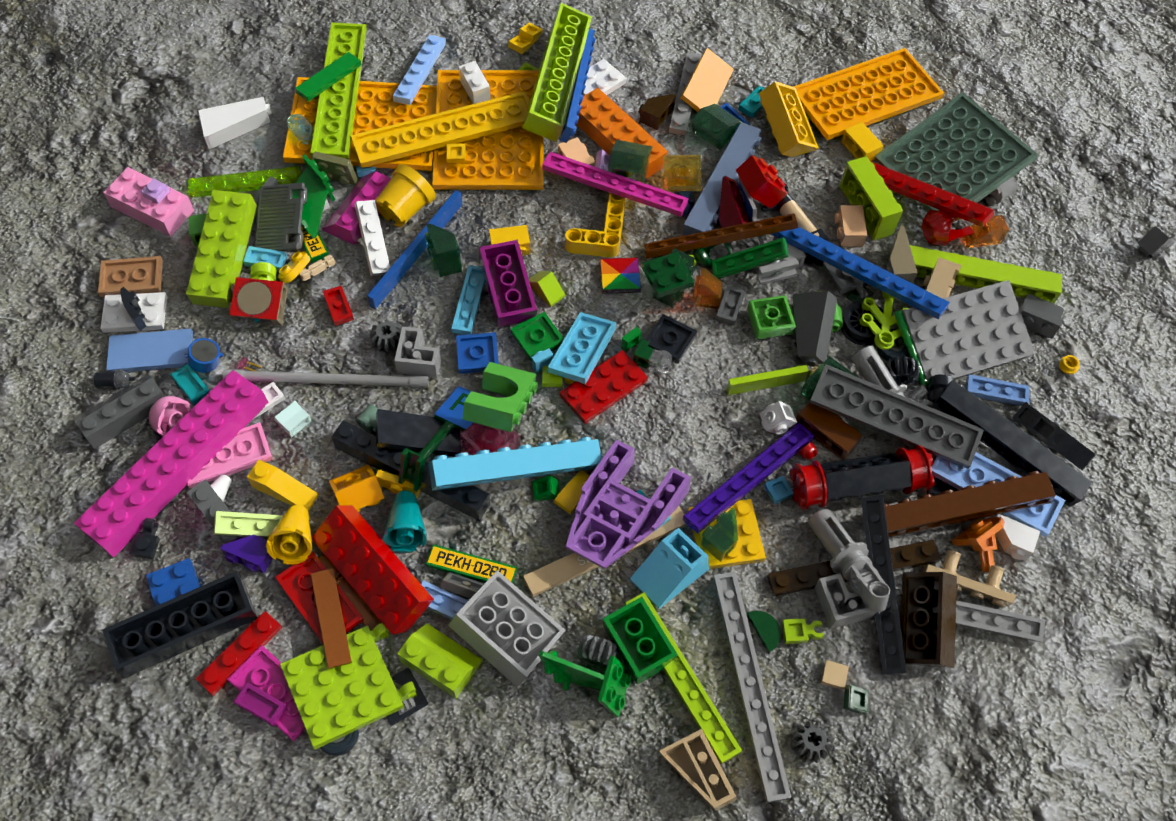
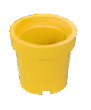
M399 164L392 173L391 180L375 199V203H377L376 208L386 220L392 219L395 221V226L402 228L421 208L428 206L434 201L436 194L432 186L417 171L407 165Z

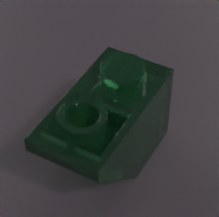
M731 508L727 513L725 511L721 513L716 520L717 523L713 527L708 526L702 533L701 545L720 562L736 547L738 541L736 510L734 508Z

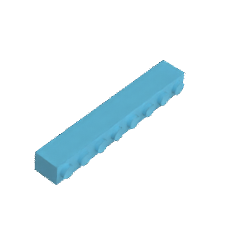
M590 437L578 439V442L562 440L556 445H551V442L538 444V447L532 448L530 445H522L516 450H510L509 447L500 448L497 452L489 453V450H482L476 452L477 455L468 456V453H459L453 458L441 455L434 457V460L429 463L428 467L433 491L595 469L602 460L598 439L591 440Z

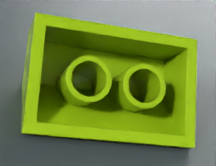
M429 624L424 625L411 634L397 653L401 663L455 699H457L483 662V659Z

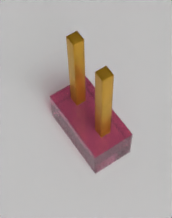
M242 357L237 366L238 370L247 369L250 371L256 370L246 367L247 364L262 368V366L249 362V359L246 357Z

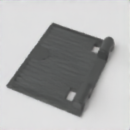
M303 182L260 187L254 247L277 251L298 250L302 248V209L307 200V188ZM298 190L299 198H292L293 191ZM289 235H295V242L288 243Z

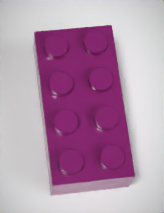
M518 239L479 247V259L497 326L502 327L525 322L537 315V307Z

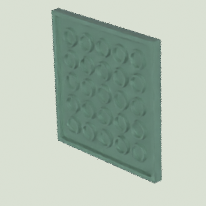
M962 92L878 153L875 159L884 167L977 203L1038 159V154ZM922 203L929 210H938L934 207Z

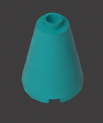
M407 490L395 495L382 536V540L386 545L391 546L392 551L401 553L417 551L418 546L422 545L424 547L427 542V533L416 495Z

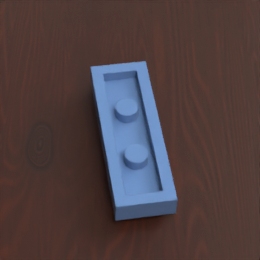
M970 374L966 378V390L979 398L1022 406L1025 402L1029 404L1030 386Z

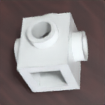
M780 401L768 405L764 411L759 413L763 428L774 434L785 433L787 428L797 423L791 406Z

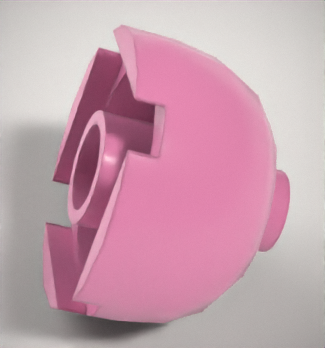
M175 396L160 398L152 405L149 411L151 427L159 435H166L191 410L190 403Z

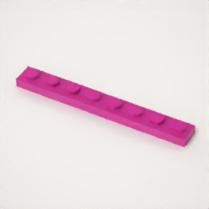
M549 152L542 164V170L680 217L688 204V198L553 152Z

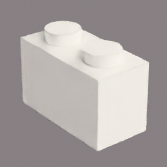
M476 61L459 66L460 81L472 103L476 104L491 100L490 86Z

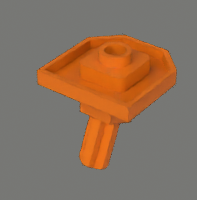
M989 517L984 520H977L951 541L954 546L971 545L974 551H979L982 571L989 572L990 566L994 565L992 550L997 549L995 533L1004 527L1005 522L1002 517Z

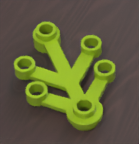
M882 291V296L885 299L883 313L876 306L873 298L867 297L862 302V308L866 311H871L882 325L881 329L873 321V316L869 313L862 315L860 324L864 327H869L875 335L874 342L877 347L882 350H889L894 345V340L902 337L899 328L890 332V327L897 324L895 315L891 317L893 299L895 297Z

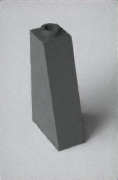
M829 291L793 294L798 357L808 366L825 364L837 299Z

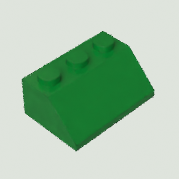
M643 597L603 618V628L612 643L616 644L619 655L637 685L657 674L678 656Z

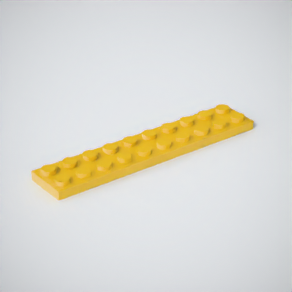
M523 91L351 135V140L361 168L445 147L447 144H456L523 126L530 101L526 92Z

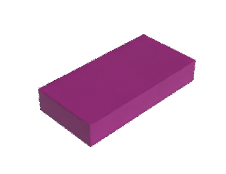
M246 682L233 701L235 705L272 727L275 726L287 708L285 703Z

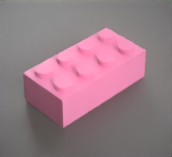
M127 167L103 192L110 207L171 237L194 212L189 197L170 188L171 191L158 204L144 197L141 193L152 178Z

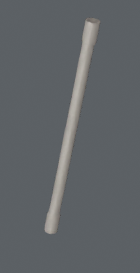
M224 369L223 379L234 370L248 381L429 387V376L358 375L244 371L235 369Z

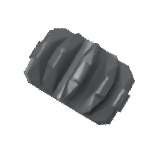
M387 318L383 323L379 320L378 325H373L372 331H370L372 345L377 347L379 352L383 349L387 353L389 349L396 351L402 330L401 324H397L395 320L389 322Z
M586 635L580 641L578 656L591 664L607 667L610 655L616 657L618 648L615 643L604 638Z
M806 721L805 727L799 725L797 727L798 732H794L792 738L796 740L792 747L800 748L797 756L800 757L802 754H805L806 762L813 758L815 763H818L820 757L826 759L829 756L827 751L833 749V746L828 743L833 739V736L825 735L828 727H824L821 730L819 722L812 726L810 721ZM809 738L812 741H816L817 744L814 746L813 742H808Z

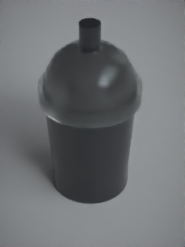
M122 369L96 372L94 374V385L96 388L122 390L129 386L131 381H135V377H131L128 372Z

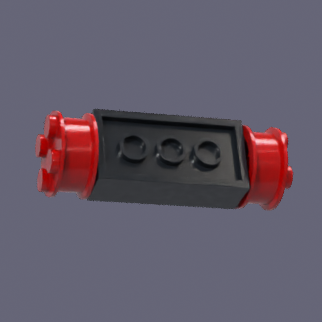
M916 445L910 450L898 448L895 453L821 464L818 461H812L811 465L805 466L797 463L789 470L794 488L792 489L794 492L792 499L794 502L797 501L802 510H807L809 506L818 505L820 508L825 507L827 499L839 501L842 500V497L846 496L859 498L866 493L873 495L882 494L885 490L903 491L905 494H911L913 490L917 489L925 492L930 490L935 483L931 467L933 465V458L930 453L926 452L923 446Z

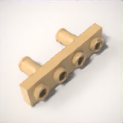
M948 550L942 568L929 564L923 568V572H946L957 576L958 592L965 590L971 592L970 596L983 600L985 597L991 599L992 604L1000 607L1014 604L1016 595L999 588L1004 569L991 565L986 583H980L960 576L955 572L961 554Z

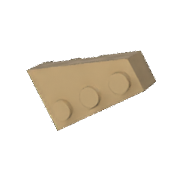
M939 257L931 275H926L922 286H925L926 291L942 299L949 297L951 289L955 284L954 280L962 265Z
M702 729L659 750L660 755L714 811L737 800Z

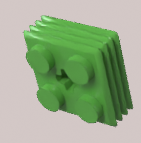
M785 295L749 300L747 311L756 339L794 334L796 325Z

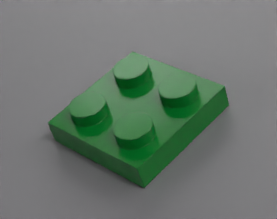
M545 312L510 329L511 334L531 362L532 357L537 352L548 348L553 351L559 348L564 340Z

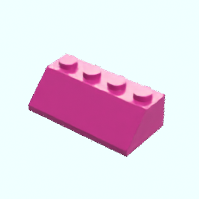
M376 171L363 176L323 226L322 231L355 245L362 235L354 204L356 201L375 200L391 178Z

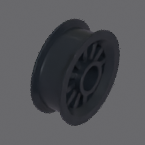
M863 301L854 302L844 312L841 331L849 341L855 344H874L875 335L869 327H864L860 324V318L863 314L869 313L873 316V321L880 329L882 325L871 311H866L862 308ZM876 305V306L880 309V311L883 313L882 308L879 307L878 305Z

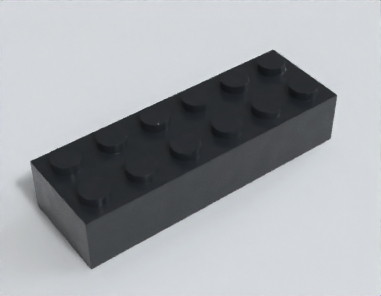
M235 571L104 628L102 631L115 671L125 679L256 620L258 616L242 577L238 571Z

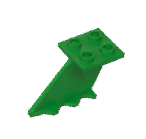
M304 154L302 158L307 167L296 182H303L307 188V200L302 209L301 226L314 239L317 237L326 197L328 196L332 202L335 200L332 193L334 189L327 182L329 178L323 170L320 172L318 170L319 166L314 159L310 160ZM298 190L293 191L292 198H299Z
M551 650L548 653L544 651L539 652L538 656L544 663V673L547 675L553 673L554 682L559 684L563 682L564 691L569 690L570 683L600 691L598 701L615 717L620 716L621 710L625 706L626 690L631 683V673L615 656L610 655L605 675L557 657L556 651Z

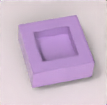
M152 179L141 193L144 197L159 204L171 190L168 185Z

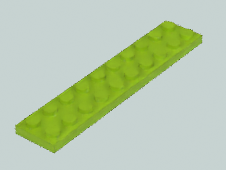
M331 22L324 68L347 52L360 59L361 66L320 94L310 152L311 158L316 151L349 159L367 32L366 24Z

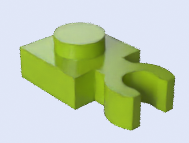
M806 618L784 619L782 621L785 644L808 643V637L814 640L822 639L824 633H816L814 631L815 627H821L822 622L813 621L810 625H807Z

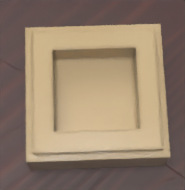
M826 660L821 684L844 690L849 666Z

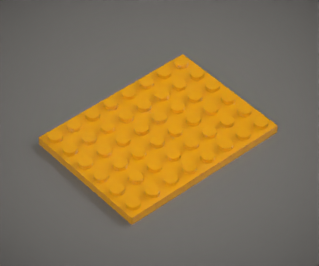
M438 70L436 114L472 105L473 103L460 81L459 70ZM481 70L490 86L491 99L525 91L529 101L539 71ZM521 126L456 143L465 144L466 163H447V146L434 149L433 189L544 190V170H542L544 162V137L529 132Z
M297 77L296 87L309 78ZM360 81L352 135L436 114L437 86L422 85L411 105L393 101V95L400 83ZM295 91L283 154L284 162L305 164L302 158L304 154L310 160L313 159L310 152L320 94L308 102ZM351 140L349 160L352 166L361 167ZM434 149L368 167L396 169L399 164H404L414 170L432 171Z

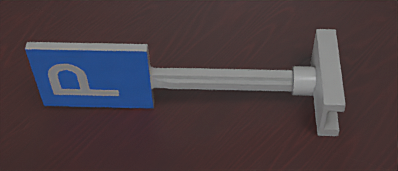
M738 177L737 186L750 222L757 221V208L740 177ZM766 235L757 236L760 245L769 242ZM796 258L768 263L766 266L759 267L758 281L760 285L795 277L797 276L795 268L799 266Z

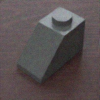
M1154 226L1137 243L1141 245L1139 250L1146 256L1151 254L1156 257L1175 242L1162 230Z

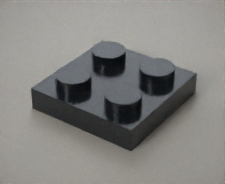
M662 314L646 338V341L649 342L648 347L653 348L655 353L679 364L697 336L698 331Z

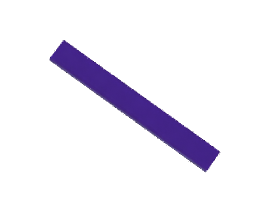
M798 423L683 516V521L699 534L814 439V434Z

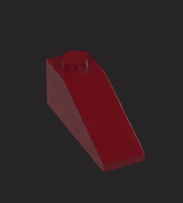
M727 176L722 178L719 211L720 228L750 222L737 183Z

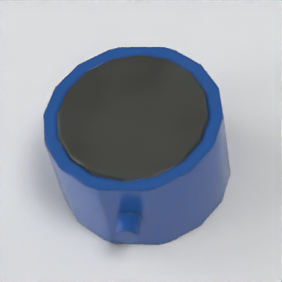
M200 338L194 340L189 345L188 354H184V356L188 358V364L193 370L207 373L216 369L219 365L220 357H223V353H220L219 345L215 341L208 338Z

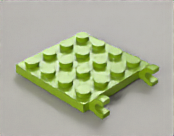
M383 623L377 625L372 631H370L367 625L347 634L352 660L350 664L328 669L324 645L280 664L314 750L403 709L402 701L417 696L412 681L403 685L399 690L396 689L375 643L390 637L389 630Z

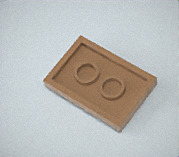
M161 256L101 261L98 294L100 297H105V295H121L120 289L122 287H125L129 292L133 291L135 294L161 292L163 266Z

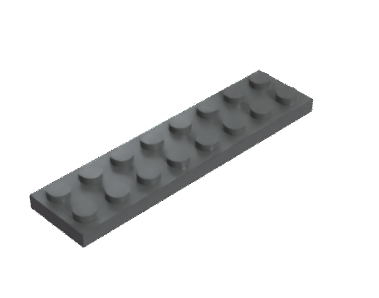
M825 364L809 402L914 447L921 445L926 452L967 469L971 467L984 429L827 364Z

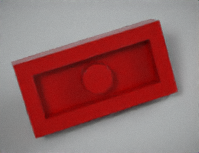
M342 285L323 291L335 326L354 320Z

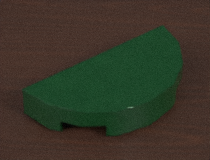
M763 611L747 612L749 621L766 651L770 654L776 649L781 638L778 622L773 616Z

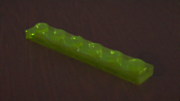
M295 166L188 179V194L190 198L211 196L213 190L228 192L260 190V187L270 177L277 179L278 185L296 183L301 176V167Z

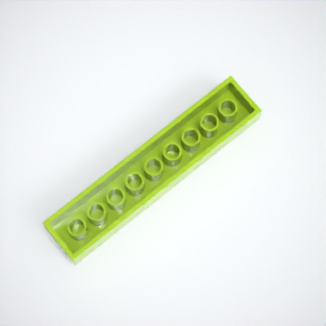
M560 3L553 19L523 123V129L557 142L565 125L592 16Z

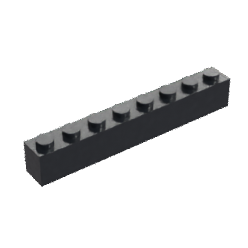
M954 380L943 388L932 406L945 414L984 429L980 441L1027 475L1034 471L1039 473L1047 472L1055 495L1064 499V503L1069 507L1082 501L1091 486L1092 481L1086 478L1084 474L1068 465L1065 460L1053 454L1047 447L1034 440L1031 435L1026 434L1013 422L1004 418L997 410L989 407L979 397L970 393Z
M344 420L341 422L331 436L336 449L378 470L399 476L401 453L404 450L376 447V436ZM425 461L420 491L480 521L491 504L489 493L474 485L432 491L429 463Z

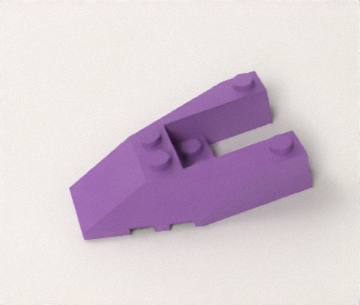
M618 440L613 443L583 485L574 522L572 523L566 544V549L603 569L607 568L658 529L679 507L690 490L691 477L674 468L670 469L651 499L621 485L620 482L634 463L635 449Z

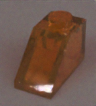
M1003 215L993 216L984 227L975 224L971 225L970 227L973 229L974 234L962 238L966 248L1002 244L1009 232V228Z

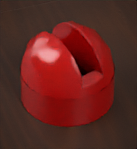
M810 442L798 453L804 459L812 460L817 455V449Z

